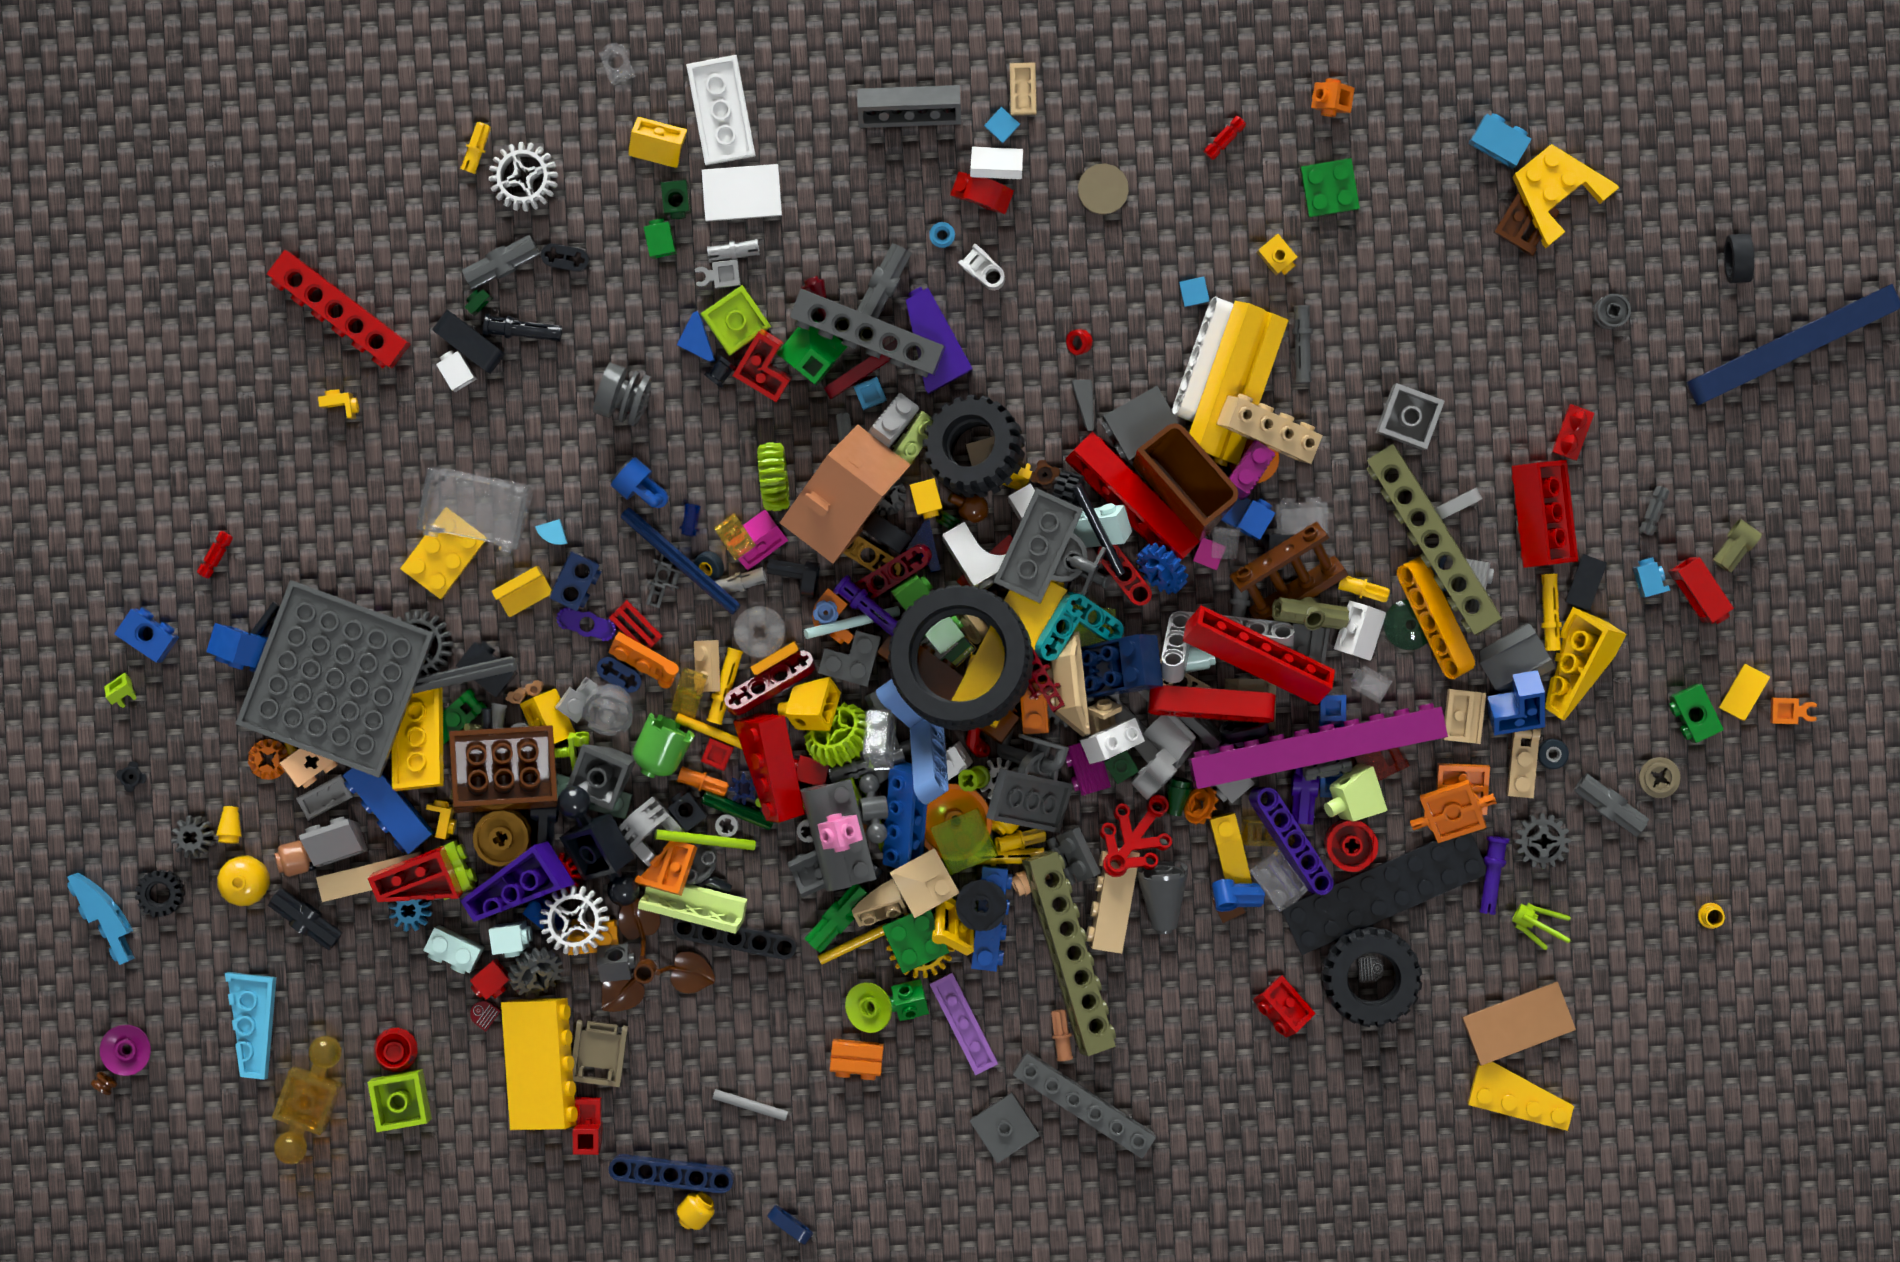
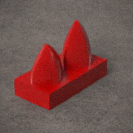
M1569 404L1551 452L1577 461L1594 412Z

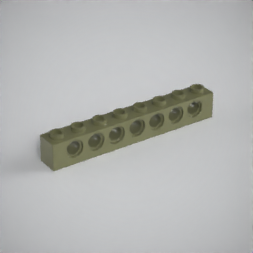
M1392 444L1369 458L1367 462L1370 466L1366 468L1374 481L1379 479L1383 486L1380 489L1383 497L1387 502L1392 501L1397 508L1393 513L1400 524L1406 523L1410 530L1407 533L1409 539L1414 546L1419 544L1424 552L1420 555L1428 568L1431 566L1437 573L1434 576L1436 583L1441 590L1447 589L1450 594L1447 600L1455 612L1459 610L1463 615L1464 619L1461 620V623L1468 634L1473 632L1477 636L1502 621V616L1398 448ZM1391 469H1396L1399 472V478L1394 483H1389L1386 480V474ZM1404 491H1410L1412 493V501L1406 505L1401 504L1399 500L1400 494ZM1419 512L1424 513L1426 516L1425 523L1422 526H1415L1413 523L1414 515ZM1431 534H1437L1439 537V544L1435 548H1429L1426 544V539ZM1444 556H1450L1453 560V565L1448 570H1442L1440 567V560ZM1457 578H1464L1467 583L1466 588L1461 592H1456L1453 588V583ZM1476 599L1480 603V609L1477 613L1470 614L1466 608L1467 603L1470 600Z
M1050 850L1023 859L1022 863L1079 1052L1082 1055L1091 1056L1116 1047L1114 1042L1116 1033L1107 1018L1109 1014L1108 1006L1101 998L1099 992L1102 989L1099 978L1094 975L1092 968L1094 960L1091 953L1087 952L1085 945L1087 936L1084 929L1079 925L1078 918L1080 913L1077 905L1072 902L1070 895L1072 893V886L1070 881L1065 878L1063 869H1065L1064 860L1060 854L1058 855V852ZM1051 873L1053 875V882L1050 886H1047L1045 878L1047 874ZM1058 897L1061 905L1057 910H1054L1052 903ZM1066 921L1068 930L1062 935L1060 933V926ZM1071 946H1074L1075 955L1069 959L1067 951ZM1081 970L1082 979L1076 983L1074 976L1077 971ZM1088 994L1090 1002L1086 1007H1083L1082 998ZM1096 1019L1097 1027L1095 1030L1090 1031L1089 1023L1091 1020Z

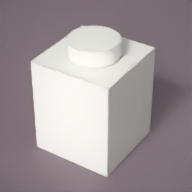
M451 350L440 357L441 361L436 364L449 387L454 392L477 380L465 357L459 351L454 353Z

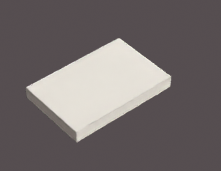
M778 164L702 170L706 222L782 216Z

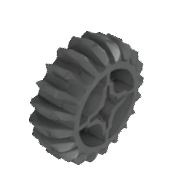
M415 610L414 618H412L410 612H405L406 621L401 617H397L396 619L411 625L416 623L424 624L431 628L430 632L435 633L438 640L437 653L433 657L429 649L425 659L427 664L423 665L419 677L423 676V671L426 675L432 674L431 668L437 673L440 672L441 667L438 663L442 665L448 664L443 655L452 656L451 651L445 650L446 646H453V641H445V637L451 636L452 633L451 631L442 632L447 624L443 622L436 625L440 618L437 615L430 621V612L425 611L423 618H421L420 610Z

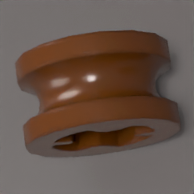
M98 1072L96 1074L97 1079L92 1080L91 1085L99 1092L111 1095V1088H115L117 1082L107 1074Z

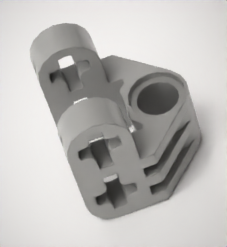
M651 797L618 827L629 844L630 849L648 867L651 866L650 862L653 858L657 856L654 850L644 841L652 831L661 824L668 831L686 832L677 819L656 797Z

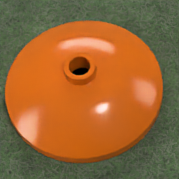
M951 783L948 784L949 790L927 804L924 846L929 851L935 848L940 858L962 860L973 856L984 847L992 831V820L986 818L989 805L976 790L964 791L959 784ZM954 815L961 818L960 824L953 822Z

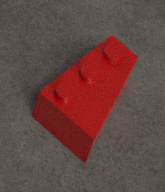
M444 846L373 872L368 877L377 902L410 901L416 899L434 900L440 898L459 899L463 894Z

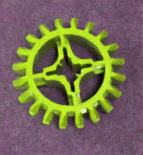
M774 442L759 445L757 457L763 506L767 511L788 509L790 495L784 447L781 443Z
M844 702L841 706L837 705L830 731L806 730L807 734L804 736L806 749L812 758L823 766L829 765L833 768L836 764L842 767L846 761L852 763V758L855 756L860 757V752L867 750L866 744L872 742L871 735L873 731L871 721L865 712L854 704L847 705Z

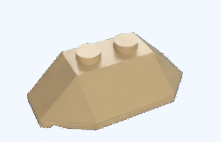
M1077 631L1070 636L1058 658L1049 662L1051 668L1046 670L1053 684L1060 683L1061 687L1056 688L1065 704V707L1059 708L1054 714L1083 737L1090 734L1080 634ZM1057 697L1051 699L1053 706L1059 705L1060 702Z

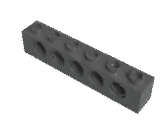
M800 289L790 318L796 320L794 325L809 330V327L812 326L819 329L818 335L831 340L833 336H837L843 339L841 343L853 349H856L857 345L867 348L866 354L880 359L882 354L890 358L889 363L904 368L905 364L914 367L913 373L926 378L928 374L935 376L946 348L942 344L804 289ZM817 309H824L826 312L824 321L820 323L815 322L813 319L814 312ZM842 318H847L850 322V327L845 332H839L837 329V322ZM869 327L873 330L874 335L870 341L864 342L860 334L864 328ZM889 337H895L898 343L893 351H887L884 347V342ZM917 346L921 349V357L918 360L912 361L908 357V351L911 347Z
M1026 1050L1013 1070V1076L1141 1159H1143L1156 1139L1153 1131L1028 1050Z

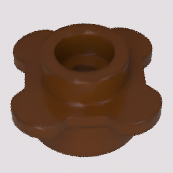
M1039 460L1035 472L1030 476V480L1033 483L1041 484L1043 489L1049 490L1053 486L1052 482L1055 477L1059 476L1060 471L1057 467L1048 465L1046 460ZM1046 472L1047 477H1043L1042 474Z

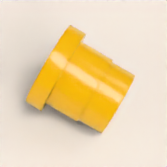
M1706 903L1698 911V920L1706 928H1717L1724 923V911L1715 903ZM1712 910H1717L1719 914L1718 920L1715 923H1709L1708 914Z

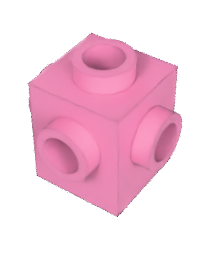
M842 813L827 816L826 822L817 824L823 850L834 848L835 852H841L850 849L849 844L863 840L857 815L842 816Z

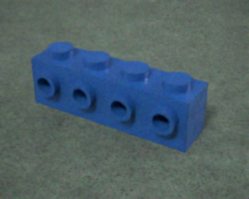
M908 762L890 767L888 774L889 785L886 799L888 818L884 824L887 829V838L884 840L883 864L896 869L923 855L927 805L923 804L914 792L912 764Z
M351 768L343 775L346 779L344 784L353 794L357 793L361 797V805L368 813L371 814L373 812L377 816L379 827L385 833L390 832L395 838L393 843L402 853L405 851L407 854L414 852L435 834V831L401 791L392 789V780L384 770L381 778Z
M983 865L981 879L996 883L1003 890L1004 894L1006 889L1011 890L1013 874H1008V867ZM979 899L978 911L983 910L985 912L988 910L986 907L988 901L986 899L983 901ZM1006 899L1007 909L1005 915H1008L1010 900ZM1001 922L992 930H975L971 969L997 972V965H1003L1004 951L999 950L1000 940H1005L1007 925H1002Z

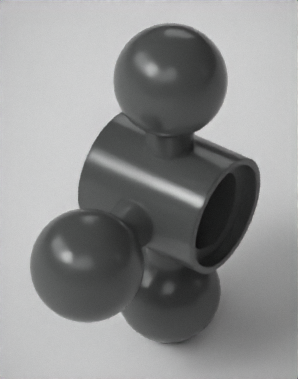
M865 774L859 780V787L866 794L867 798H859L858 809L862 823L869 826L867 830L868 839L878 844L887 838V829L880 823V819L888 818V805L885 796L875 795L879 788L878 778L873 774Z

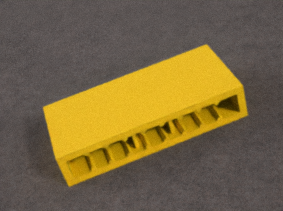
M568 998L512 999L501 1002L510 1130L567 1129L575 1126L578 1111L575 1107L574 1098L576 1085L573 1081L574 1058L571 1055L572 1032L569 1026L571 1010L568 1005Z

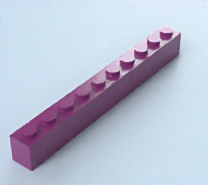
M1434 703L1418 706L1419 711L1409 713V708L1393 711L1394 716L1384 718V713L1368 716L1369 721L1359 723V718L1343 721V727L1334 728V724L1319 726V732L1309 733V729L1295 731L1294 737L1284 738V734L1270 736L1269 742L1260 744L1259 739L1244 742V747L1234 749V744L1218 747V753L1209 754V750L1194 752V758L1188 759L1194 789H1200L1448 737L1442 707L1434 708Z

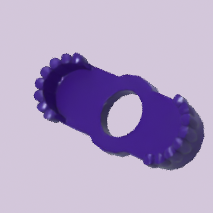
M569 607L563 608L557 613V623L562 629H569L583 637L592 636L602 639V641H609L615 636L616 626L610 619L597 617L592 612L575 611ZM584 617H590L594 621V628L589 632H585L580 628V621Z

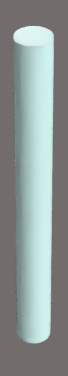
M898 606L884 609L892 617L900 616ZM866 614L804 629V636L806 639L873 623L874 621Z

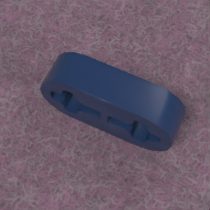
M605 657L597 664L599 676L619 689L633 693L641 688L643 683L641 674L616 658ZM610 661L613 662V669L619 672L618 675L611 672L605 675V669L602 665L604 663L609 664ZM623 674L627 677L632 676V674L635 675L634 681L637 682V685L627 688V682L620 678Z
M774 1205L767 1215L773 1223L804 1245L813 1235V1232L777 1205Z

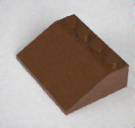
M553 725L449 731L454 813L557 807Z

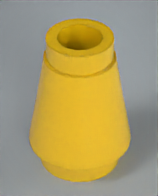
M223 806V812L216 833L219 843H239V837H242L239 807Z

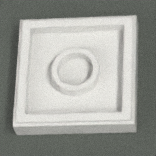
M972 147L970 177L1022 179L1023 149Z

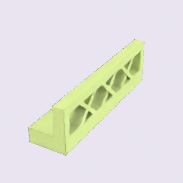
M685 884L682 896L646 887L645 894L639 901L638 909L736 934L744 922L748 899L690 884Z

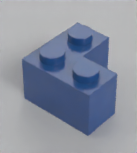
M1237 498L1236 503L1221 521L1254 540H1260L1275 512L1271 510L1273 507L1271 504L1260 498L1257 501H1251L1248 498L1245 500Z
M215 623L206 652L215 655V661L243 670L244 665L249 666V671L255 672L268 637Z
M1538 670L1512 674L1513 692L1487 696L1488 716L1494 736L1545 727V691Z

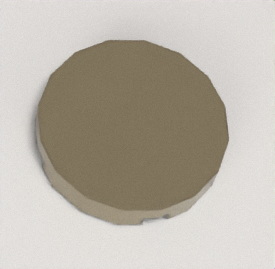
M1106 163L1096 164L1088 168L1081 176L1078 184V195L1082 205L1091 213L1098 215H1107L1118 211L1126 202L1129 192L1128 181L1124 173L1116 166Z

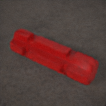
M1236 116L1230 122V126L1227 125L1213 140L1214 143H1210L1205 148L1204 153L1214 160L1220 154V150H1224L1237 136V132L1240 133L1246 126L1245 121L1241 117Z
M224 531L219 532L216 537L217 542L212 544L204 558V564H201L197 570L200 576L208 579L214 572L213 568L217 567L227 550L225 547L229 546L233 540L230 534Z

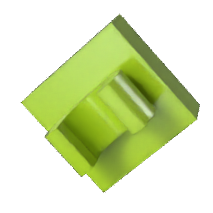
M123 673L104 686L106 699L112 705L117 702L120 707L124 708L125 701L122 698L126 695L136 700L132 680L126 673Z

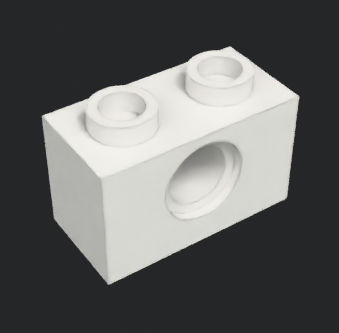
M1136 718L1118 722L1080 740L1089 764L1107 760L1145 742Z

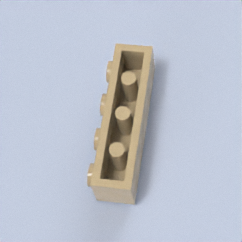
M1238 394V397L1227 396L1216 423L1217 425L1252 441L1257 440L1266 447L1294 460L1312 464L1323 436L1314 432V426L1301 422L1300 425L1294 423V417L1285 413L1277 415L1273 413L1274 408L1259 403V406L1252 403L1253 399L1246 395Z
M1107 847L1105 851H1101L1099 866H1103V860L1108 855ZM1133 850L1127 858L1139 857L1140 852ZM1116 862L1111 863L1114 869H1119V865ZM1102 867L1101 876H1097L1095 882V891H1098L1097 900L1092 902L1090 911L1093 923L1092 927L1088 926L1086 933L1087 942H1089V946L1092 949L1122 954L1137 868H1129L1123 876L1115 878L1109 876Z

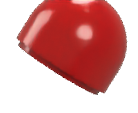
M1076 329L1067 335L1066 345L1072 354L1082 355L1091 349L1093 339L1088 331ZM1076 336H1079L1082 340L1080 349L1075 348L1073 345V339Z

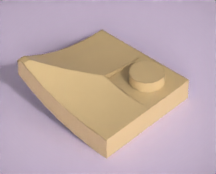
M935 848L890 872L914 919L959 894L956 885Z

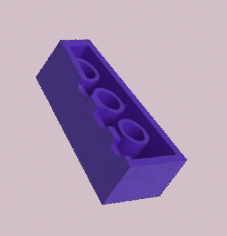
M547 841L532 846L461 899L460 902L473 922L569 887L575 883Z

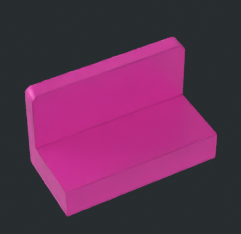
M763 510L726 537L725 541L748 571L786 543L788 539L769 513Z

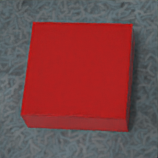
M710 738L700 762L725 771L734 747Z

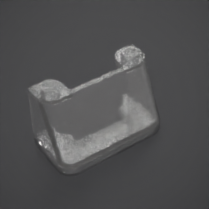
M443 467L427 468L416 529L423 530V535L438 537V533H449L493 542L495 545H498V550L513 553V549H519L534 486Z

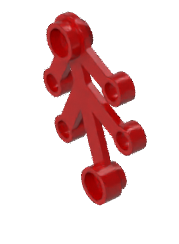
M1154 795L1147 803L1148 812L1133 832L1129 819V806L1123 803L1116 806L1113 814L1119 820L1124 843L1119 852L1114 836L1116 834L1115 825L1112 823L1103 824L1100 829V836L1105 839L1108 855L1103 860V869L1109 876L1121 877L1129 868L1144 867L1147 870H1152L1158 864L1156 854L1150 852L1145 854L1144 857H1127L1133 850L1158 848L1161 851H1165L1171 846L1172 838L1166 833H1162L1158 837L1142 838L1155 818L1162 817L1168 810L1169 803L1164 796ZM1152 805H1158L1160 811H1155ZM1118 809H1123L1126 815H1120ZM1104 828H1109L1112 834H1106ZM1160 839H1165L1168 845H1162ZM1146 858H1151L1154 864H1148ZM1116 862L1119 865V869H1114L1111 863Z

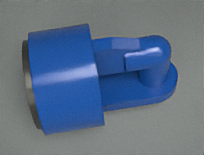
M631 457L610 481V486L626 500L636 493L650 507L662 508L668 503L669 497L667 492L649 477L652 471L636 457Z

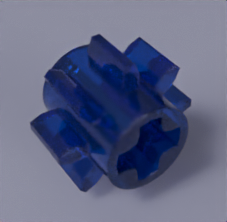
M744 773L741 774V780L739 781L736 778H731L735 784L734 787H730L727 790L734 791L735 796H733L732 801L741 798L742 804L745 805L746 798L748 797L756 800L755 796L752 795L753 791L756 790L752 784V778L749 780L745 779ZM739 783L742 785L745 783L749 784L747 788L749 791L748 795L745 793L738 794L739 787L737 785Z

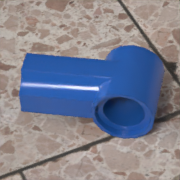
M1222 879L1212 884L1217 911L1226 912L1237 907H1261L1264 904L1265 890L1260 883L1235 884L1234 880Z

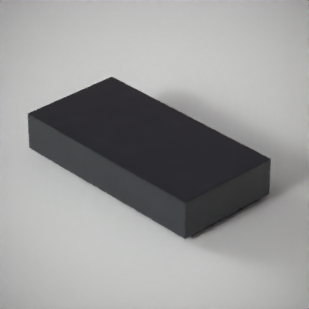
M1582 554L1565 602L1590 611L1607 562Z

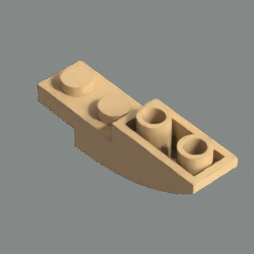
M893 878L870 892L852 909L853 916L859 927L869 926L875 922L896 918L901 914L908 913L906 902Z

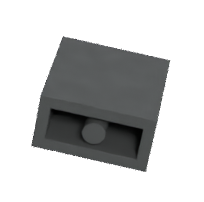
M1158 386L1104 415L1105 422L1101 423L1107 435H1113L1118 444L1114 445L1118 455L1121 458L1126 457L1127 461L1135 458L1137 449L1167 425L1179 424Z

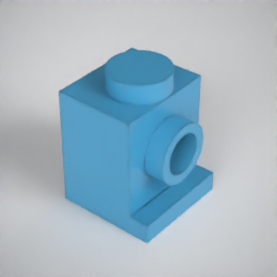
M1653 557L1638 561L1639 566L1634 567L1633 572L1640 597H1649L1670 591L1669 585L1664 586L1662 582L1665 581L1664 570L1662 566H1658L1657 562H1654Z

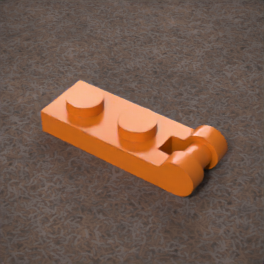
M618 632L608 652L618 660L624 661L635 667L638 671L658 680V684L662 688H670L679 670L674 662L621 632Z

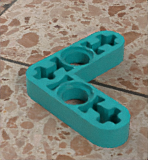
M1068 592L1062 597L1038 638L1035 652L1039 658L1048 661L1057 659L1078 623L1107 641L1122 637L1124 633L1123 624L1085 596L1075 592ZM1072 600H1075L1078 606L1083 607L1081 611L1073 608ZM1095 610L1097 619L1094 623L1090 624L1088 622V614ZM1063 619L1066 623L1065 630L1058 633L1056 625ZM1107 624L1112 626L1111 628L1114 630L1113 633L1110 634V631L1105 627H1102V625ZM1051 635L1058 637V640H1054ZM1047 644L1051 648V651L1049 653L1045 649V646Z

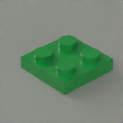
M1352 158L1300 167L1308 218L1360 209Z
M931 910L915 919L912 913L882 926L903 974L950 953L947 945L936 944L932 941V932L935 930V918Z

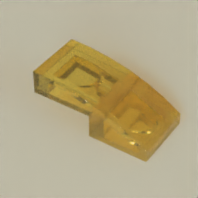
M735 513L714 527L735 560L756 546L754 540Z
M684 667L671 710L695 718L708 676Z

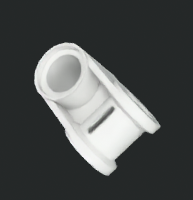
M974 243L971 252L957 263L989 290H999L1005 283L1002 268L983 249ZM992 271L998 272L1001 275L1000 280L995 284H991L986 280V276Z

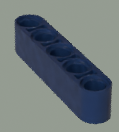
M628 1154L615 1156L609 1165V1174L617 1181L713 1193L728 1192L735 1180L733 1171L725 1166ZM624 1162L628 1167V1171L626 1173H619L615 1169V1163ZM649 1165L652 1167L653 1175L644 1176L641 1174L640 1166ZM668 1168L676 1169L678 1178L669 1179L665 1174V1170ZM691 1172H701L704 1180L699 1183L694 1182L690 1176ZM719 1174L726 1175L729 1183L725 1186L719 1185L716 1182V1176Z

